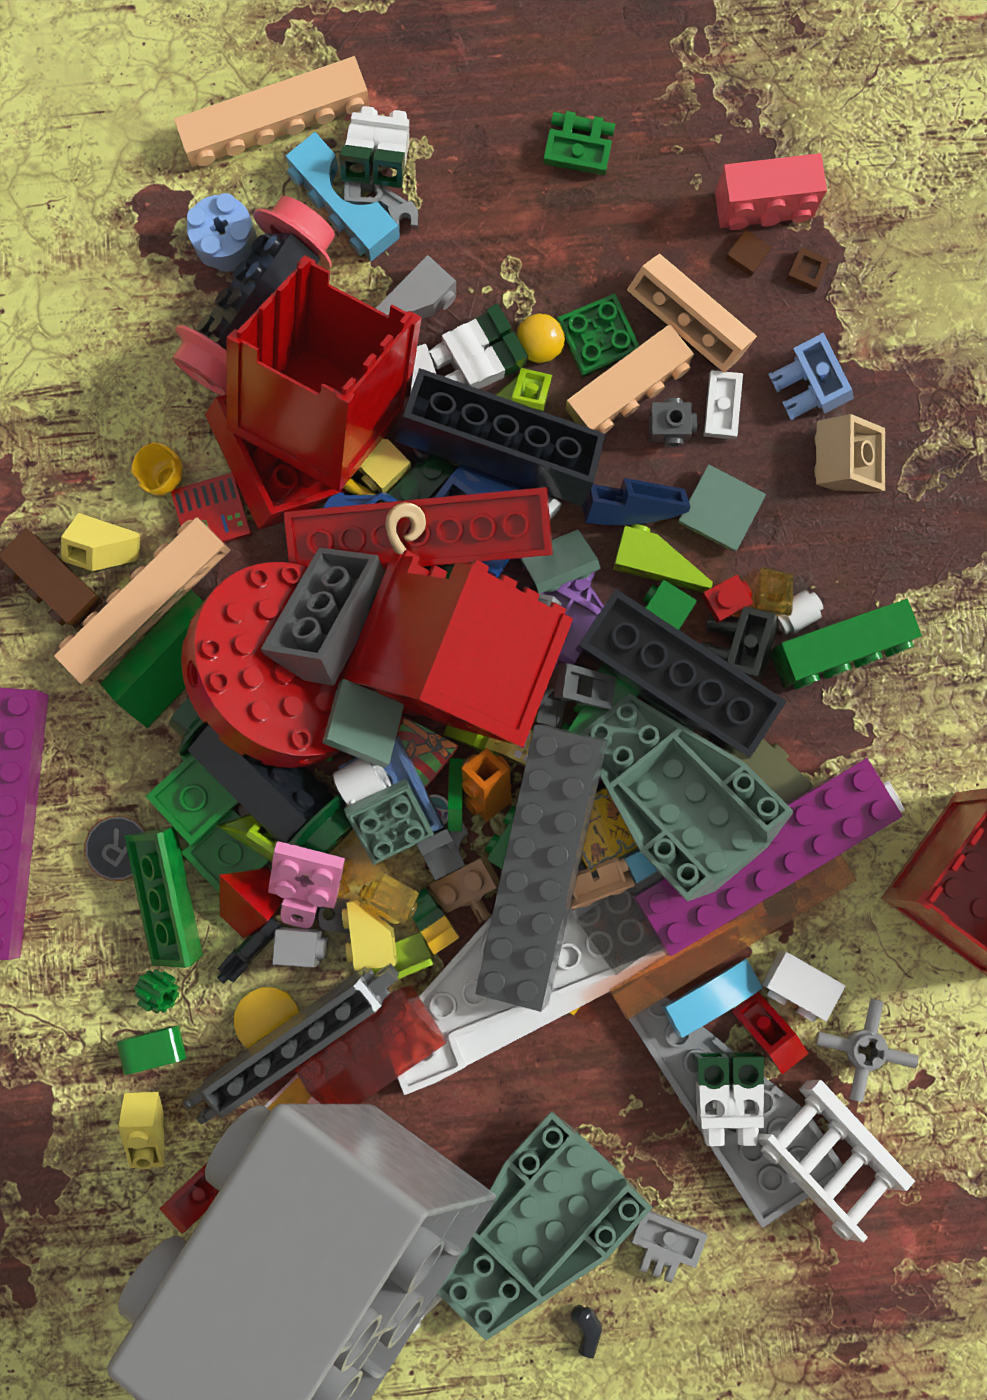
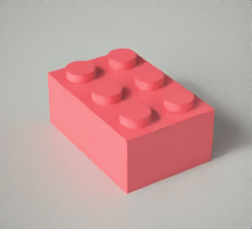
M822 154L724 164L715 190L720 228L741 230L748 225L761 224V226L768 227L776 225L780 221L792 220L794 223H802L813 218L827 192Z

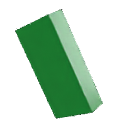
M450 759L448 831H462L463 778L461 768L463 767V759Z

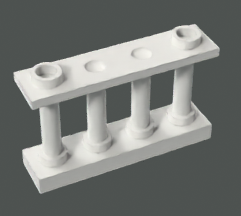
M807 1080L799 1089L806 1097L804 1107L776 1138L773 1134L759 1133L757 1141L763 1146L761 1148L763 1155L772 1163H778L834 1223L832 1229L836 1234L846 1241L854 1240L864 1243L868 1237L857 1226L859 1221L886 1189L907 1191L915 1180L822 1080ZM816 1113L822 1114L829 1122V1130L799 1163L787 1151L786 1147ZM839 1139H845L853 1148L851 1150L852 1155L826 1186L822 1188L812 1178L810 1172ZM863 1164L869 1165L876 1172V1180L846 1214L833 1199Z

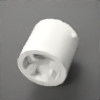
M361 758L333 773L337 789L348 806L391 786L383 767Z

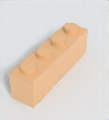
M658 254L641 267L627 289L628 292L667 325L670 324L681 337L724 373L743 356L757 337L661 254Z
M669 324L569 398L565 410L576 424L605 434L614 426L613 421L619 416L623 415L626 418L635 412L640 406L638 402L646 396L651 399L658 395L665 388L664 383L673 377L677 380L687 373L691 368L689 364L694 354Z

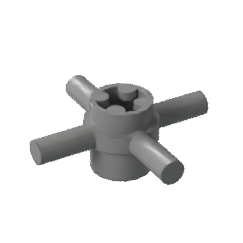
M870 998L864 1029L851 1033L847 1038L817 1032L816 1045L846 1052L848 1060L856 1067L849 1098L851 1100L863 1102L869 1071L880 1068L885 1061L911 1068H916L918 1065V1055L888 1048L885 1039L877 1033L884 1001ZM869 1041H872L874 1046H872L870 1052L871 1056L866 1059L864 1054L858 1053V1048L860 1045L866 1047L869 1045Z

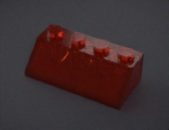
M412 985L400 987L385 997L382 1006L374 1014L298 1065L294 1070L307 1092L320 1104H361L443 1047L448 1041Z

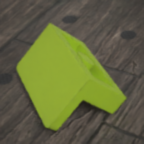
M421 932L395 942L398 962L394 968L399 973L398 979L434 964L431 952ZM376 968V969H372V970H373V972L375 973V972L379 971V970L382 969V968Z

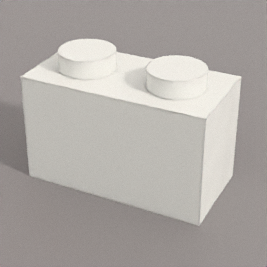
M782 950L779 951L761 984L769 989L768 997L784 1006L787 1000L799 1006L796 1013L812 1022H815L817 1017L827 1022L846 986Z

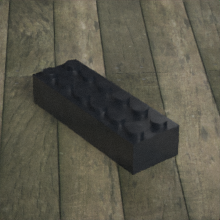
M419 368L395 441L531 489L547 487L548 495L582 506L594 484L605 434Z
M617 589L610 595L575 648L576 651L741 760L752 757L787 702Z

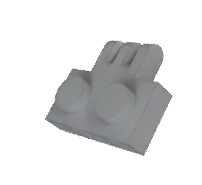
M651 1210L635 1227L631 1237L632 1243L645 1248L639 1265V1271L646 1273L650 1262L654 1261L651 1275L659 1278L663 1266H667L664 1281L672 1283L680 1262L696 1268L708 1236L707 1233Z

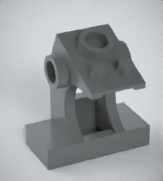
M568 663L558 664V668H554L535 716V722L561 728L567 702H574L601 710H612L616 677Z

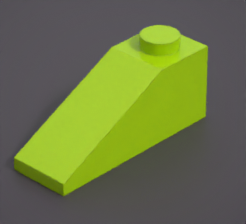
M639 524L624 527L613 570L659 582L665 580L671 585L701 593L711 589L713 582L659 535L651 533L650 528Z

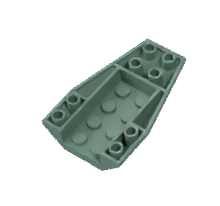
M631 694L625 696L612 707V710H608L580 733L608 740L600 778L640 852L686 902L718 890L768 848L793 814V810L746 763Z
M551 1111L504 1162L490 1188V1191L496 1195L495 1202L437 1294L485 1340H488L607 1260L651 1211L652 1206L625 1176L581 1134Z

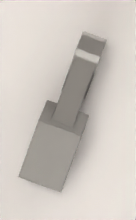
M371 177L369 184L345 181L344 200L346 202L356 205L378 202L388 210L389 215L398 224L399 230V223L403 218L411 220V230H418V209L412 200L407 202L386 187L374 185L373 177ZM362 191H374L376 196L374 198L371 196L362 197Z

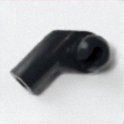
M576 1305L572 1309L570 1316L572 1322L578 1324L579 1329L583 1333L578 1353L587 1358H594L602 1334V1324L593 1309L588 1306Z

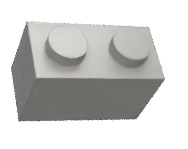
M296 927L276 929L273 965L315 967L321 963V960L327 958L329 938L323 937L324 930Z

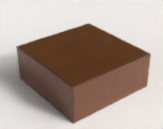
M745 229L727 254L726 260L752 277L772 247Z
M800 247L786 280L815 292L830 259Z

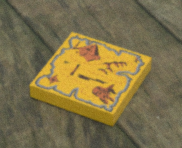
M606 787L596 792L581 857L585 869L589 868L590 872L596 870L595 865L615 857L619 858L637 848Z

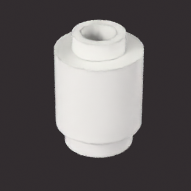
M803 590L779 604L777 610L772 613L776 614L778 628L784 635L790 632L795 634L821 618L820 611L823 609V604L814 592L809 594V592Z

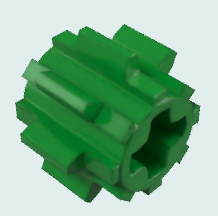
M154 969L153 972L151 970L146 971V974L141 975L138 978L137 984L134 985L135 997L139 999L137 1005L148 1012L151 1010L157 1014L160 1011L162 1013L167 1012V1009L172 1008L175 1005L174 1002L179 997V992L177 991L179 987L174 984L176 978L165 971L160 972L157 969Z

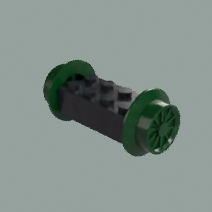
M189 697L171 717L169 725L182 738L178 754L186 756L191 753L277 841L330 854L353 830L344 811L347 803L341 794L334 797L329 792L327 786L318 781L305 766L294 768L262 764L261 760L247 754L240 755L218 739L220 736L211 728L207 721L203 723Z

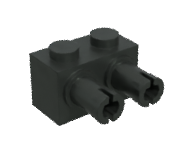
M743 606L739 618L730 616L716 623L710 612L709 618L711 620L707 621L706 630L733 636V644L730 648L702 641L701 645L762 684L779 626L776 614Z

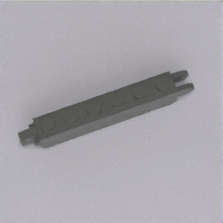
M391 963L375 973L371 968L367 970L366 967H363L206 1077L202 1086L185 1098L183 1101L184 1105L187 1108H191L202 1099L208 1103L209 1106L201 1110L196 1117L201 1125L216 1115L219 1118L225 1117L374 1014L382 1006L384 998L389 995L390 992L387 988L397 981L399 973Z

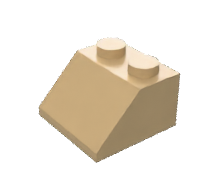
M852 414L817 421V433L815 434L816 465L814 469L816 485L834 491H885V428Z

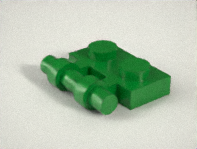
M566 111V114L553 112L551 125L563 127V130H549L543 164L605 176L612 140L602 139L600 136L602 134L613 137L616 123L603 121V117L594 116V119L576 116V112ZM573 129L591 132V135L586 136L572 133Z

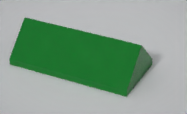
M192 590L188 591L100 683L116 704L146 728H149L186 689L182 673V645L187 635L190 620L204 602Z
M170 826L125 835L124 838L152 966L180 968L192 966L203 953L177 830Z

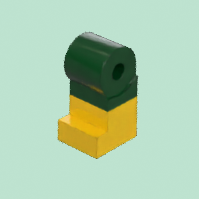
M425 886L403 901L405 908L434 955L460 937L440 905L435 902Z

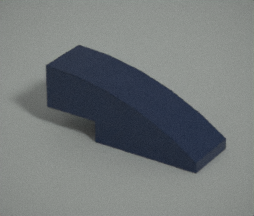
M628 478L623 479L620 489L593 484L582 505L586 523L602 525H633L655 522L687 513L691 507L685 489Z

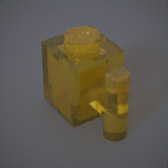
M358 836L345 841L344 843L347 848L340 851L342 857L345 858L346 864L343 866L338 898L350 892L345 879L353 876L357 886L361 887L390 872L384 860L375 865L372 864Z
M387 874L374 875L370 885L364 884L358 894L362 898L360 906L393 924H404L406 920L409 921L417 909L418 904L415 901L419 895L417 891Z

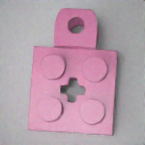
M277 841L273 854L268 893L284 898L281 908V920L285 924L308 929L313 925L317 907L334 909L345 858ZM293 914L300 915L302 918H297Z

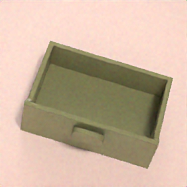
M762 739L752 757L741 760L785 803L802 794L812 785L805 776L786 760L789 755L776 743L771 746ZM725 748L723 749L724 751H726V752H728L729 754L733 755L734 757L738 758L737 756H735L734 754H732L731 752H729V751L726 750Z

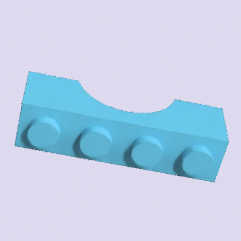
M316 132L286 155L289 166L287 173L297 186L303 184L309 191L307 195L311 202L318 209L323 207L330 215L328 219L339 233L344 231L351 238L349 243L358 255L365 254L370 261H373L400 238L398 224L378 202L356 205L346 202L336 194L332 188L334 177L339 169L336 155Z

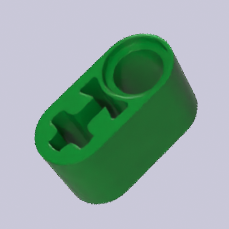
M179 1025L116 1041L124 1075L187 1059Z

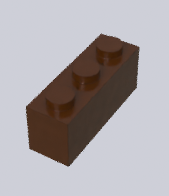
M27 528L0 553V559L6 563L2 569L15 581L21 578L28 585L25 591L37 603L40 604L42 601L47 603L52 608L48 614L61 626L67 623L77 628L103 602L77 574L61 561L39 537Z

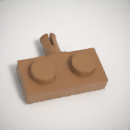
M484 855L435 880L429 886L445 914L458 907L470 905L480 923L491 917L482 898L488 892L498 888L500 880L487 856Z

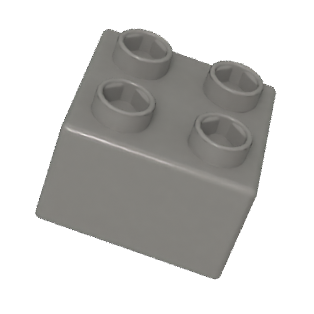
M279 1104L272 1111L262 1105L249 1108L225 1131L209 1156L205 1168V1179L219 1193L188 1241L180 1236H172L161 1242L139 1264L126 1283L118 1302L119 1314L133 1326L107 1366L108 1375L135 1400H370L496 1200V1195L372 1104Z

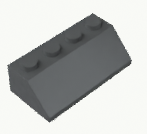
M319 548L261 648L262 653L304 681L334 686L358 642L385 572L378 555Z

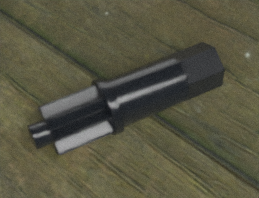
M271 917L268 922L250 933L238 948H234L233 952L217 968L221 972L217 978L223 984L228 980L234 983L247 967L252 964L256 956L275 937V930L283 926L274 917Z

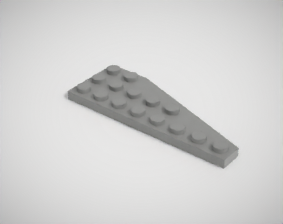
M640 976L613 993V996L702 1133V1128L697 1122L696 1076L693 1053L724 1052L728 1057V1052L734 1051L703 1026L683 1038L677 1037L661 1007L671 1000ZM764 1077V1128H759V1133L773 1134L776 1138L802 1107ZM813 1118L786 1147L787 1151L799 1163L823 1137V1133ZM724 1128L725 1145L710 1146L762 1228L809 1197L778 1163H772L761 1152L763 1146L758 1141L756 1146L738 1145L736 1142V1128ZM832 1148L810 1172L812 1178L822 1188L826 1186L843 1166Z

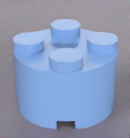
M223 193L206 197L187 213V233L199 259L208 267L211 266L225 272L234 271L253 252L251 246L257 239L251 217L246 207L231 194Z

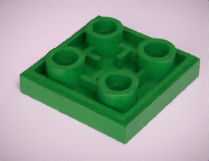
M615 293L557 317V322L564 332L565 342L582 378L618 363L639 347Z

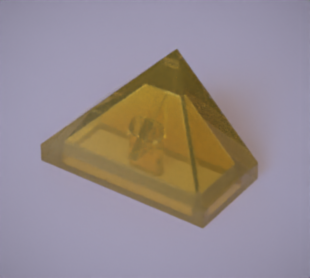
M762 567L752 608L775 613L776 616H791L793 611V574Z

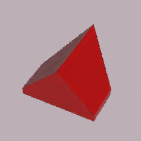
M268 867L219 875L220 917L243 938L268 922L284 900V898L276 894L268 893L271 870Z

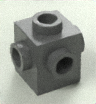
M668 398L663 400V402H652L649 409V443H664V446L669 448L681 447L683 443H688L692 433L697 431V413H691V402H683L680 398Z

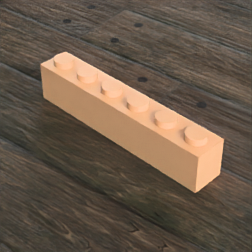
M353 56L174 118L191 166H207L213 163L215 159L223 156H235L241 154L249 147L270 144L275 138L287 134H299L305 128L316 124H328L334 118L341 115L352 114V112L359 113L362 106H370L367 87L356 58Z
M198 517L193 521L188 520L182 524L177 531L178 536L170 544L164 543L153 554L155 558L146 567L143 565L137 568L130 576L131 581L123 589L119 588L109 595L106 600L108 604L99 613L95 611L90 614L82 623L84 627L76 635L72 634L60 643V650L54 657L80 684L91 687L231 551Z

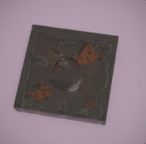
M635 886L626 889L621 894L606 897L576 919L615 975L622 972L660 944L631 895L638 892Z

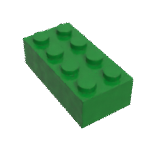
M907 598L782 642L771 650L770 655L782 687L785 688L792 685L795 691L819 681V675L823 674L826 680L843 674L845 671L852 669L850 664L854 663L855 669L874 663V661L883 658L881 653H884L886 658L905 652V650L914 647L912 641L921 637L922 634Z

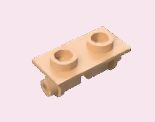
M615 857L595 865L598 876L592 878L589 868L579 871L571 909L587 907L599 899L621 894L626 889L634 887L635 883L629 873V867L625 859L618 860Z

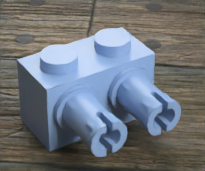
M824 332L795 347L796 357L794 362L773 373H769L777 393L801 379L808 380L810 384L808 390L782 402L791 420L815 407H818V409L822 408L825 414L854 399L852 388Z

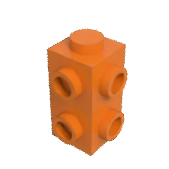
M488 748L478 755H472L466 760L461 768L462 787L465 796L464 804L473 815L479 814L488 822L512 802L510 766L502 756H495Z

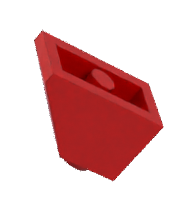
M759 992L750 996L732 1011L761 1051L782 1075L809 1054L797 1034Z

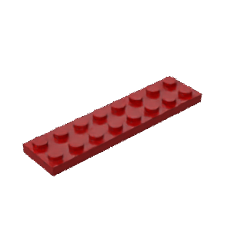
M547 487L284 512L289 563L307 567L319 548L378 555L383 569L386 570L392 554L395 553L387 536L386 516L396 504L403 502L417 505L425 514V529L413 541H406L403 538L411 530L410 519L406 517L400 518L396 525V533L400 541L408 551L420 557L417 563L420 566L455 564V562L468 563L472 562L473 559L491 561L553 555Z

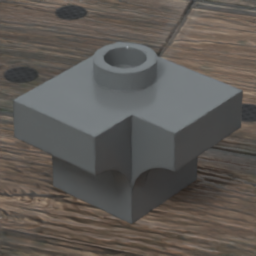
M463 822L462 831H448V829L441 831L439 829L433 832V836L417 843L435 880L466 865L460 854V843L468 835Z

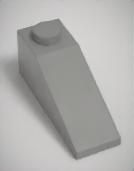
M427 255L375 309L389 315L390 306L393 304L406 312L411 311L421 316L422 319L433 316L441 308L445 310L454 302L456 298V280Z

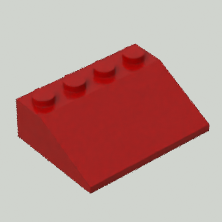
M227 394L215 397L205 417L259 530L285 522L284 512L315 509L326 504L329 497L337 493H350L343 488L339 492L228 431Z

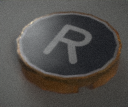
M124 815L109 816L98 821L89 830L84 842V856L89 868L98 877L109 881H125L133 878L124 836L148 830L138 820Z

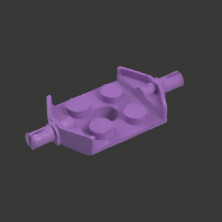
M596 571L592 572L585 579H575L567 582L555 591L539 593L554 596L562 603L561 606L566 608L565 614L573 618L554 668H558V664L561 663L575 664L580 655L575 648L604 606L590 586Z

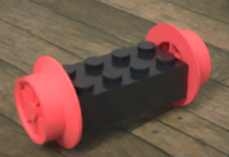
M281 196L272 211L262 208L254 211V220L265 234L260 235L251 246L253 252L246 261L241 262L233 273L234 280L228 288H224L215 299L217 305L211 314H207L201 319L197 326L198 332L184 325H177L175 328L182 344L173 355V362L195 381L220 396L227 394V336L234 329L238 330L297 268V262L304 255L315 260L317 265L326 270H329L332 266L331 259L326 250L335 238L333 229L314 210L292 197Z

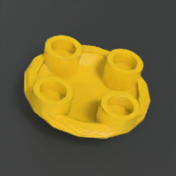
M261 987L249 992L240 1000L234 1013V1029L238 1039L248 1049L298 1014L299 1010L296 1002L288 992L274 987Z

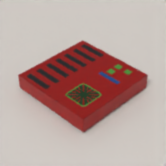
M232 472L171 491L180 526L186 521H193L198 517L224 544L252 536L239 488Z

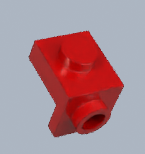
M738 575L701 594L716 623L738 612H742L743 606L749 607L753 604L750 587L745 581H741Z

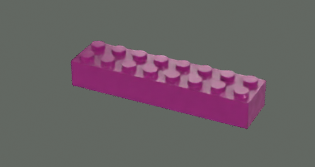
M1 687L0 960H12L21 957L49 694L38 690Z
M864 758L854 761L786 802L793 810V814L768 848L715 892L686 902L664 877H661L631 895L664 953L668 956H673L903 817L869 759Z

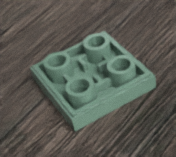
M708 464L689 500L691 506L689 512L682 514L678 523L735 553L766 494Z
M579 530L553 539V555L520 558L538 593L555 591L567 582L575 579H585L592 572L601 569L597 557Z
M342 679L337 686L322 743L385 768L390 764L404 704Z
M406 778L344 808L350 824L373 865L434 835Z

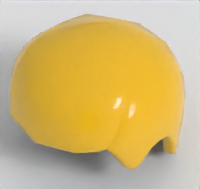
M538 313L528 316L517 327L516 336L527 353L528 360L538 364L550 362L561 353L565 342L564 332L557 320L550 315Z
M151 442L144 445L134 456L131 473L137 478L139 487L154 496H162L173 491L181 481L183 463L178 454L165 444Z

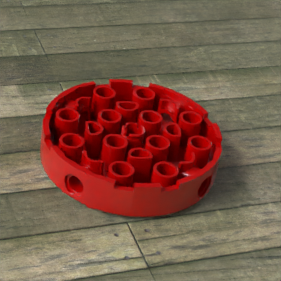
M268 562L256 564L235 572L221 582L201 604L190 620L187 635L183 641L181 655L184 684L191 703L203 723L207 721L211 728L220 736L218 739L242 756L247 754L261 760L262 764L287 768L317 764L341 751L322 742L338 683L343 679L353 654L352 651L333 686L304 681L262 653L261 648L308 568L307 566L294 563Z

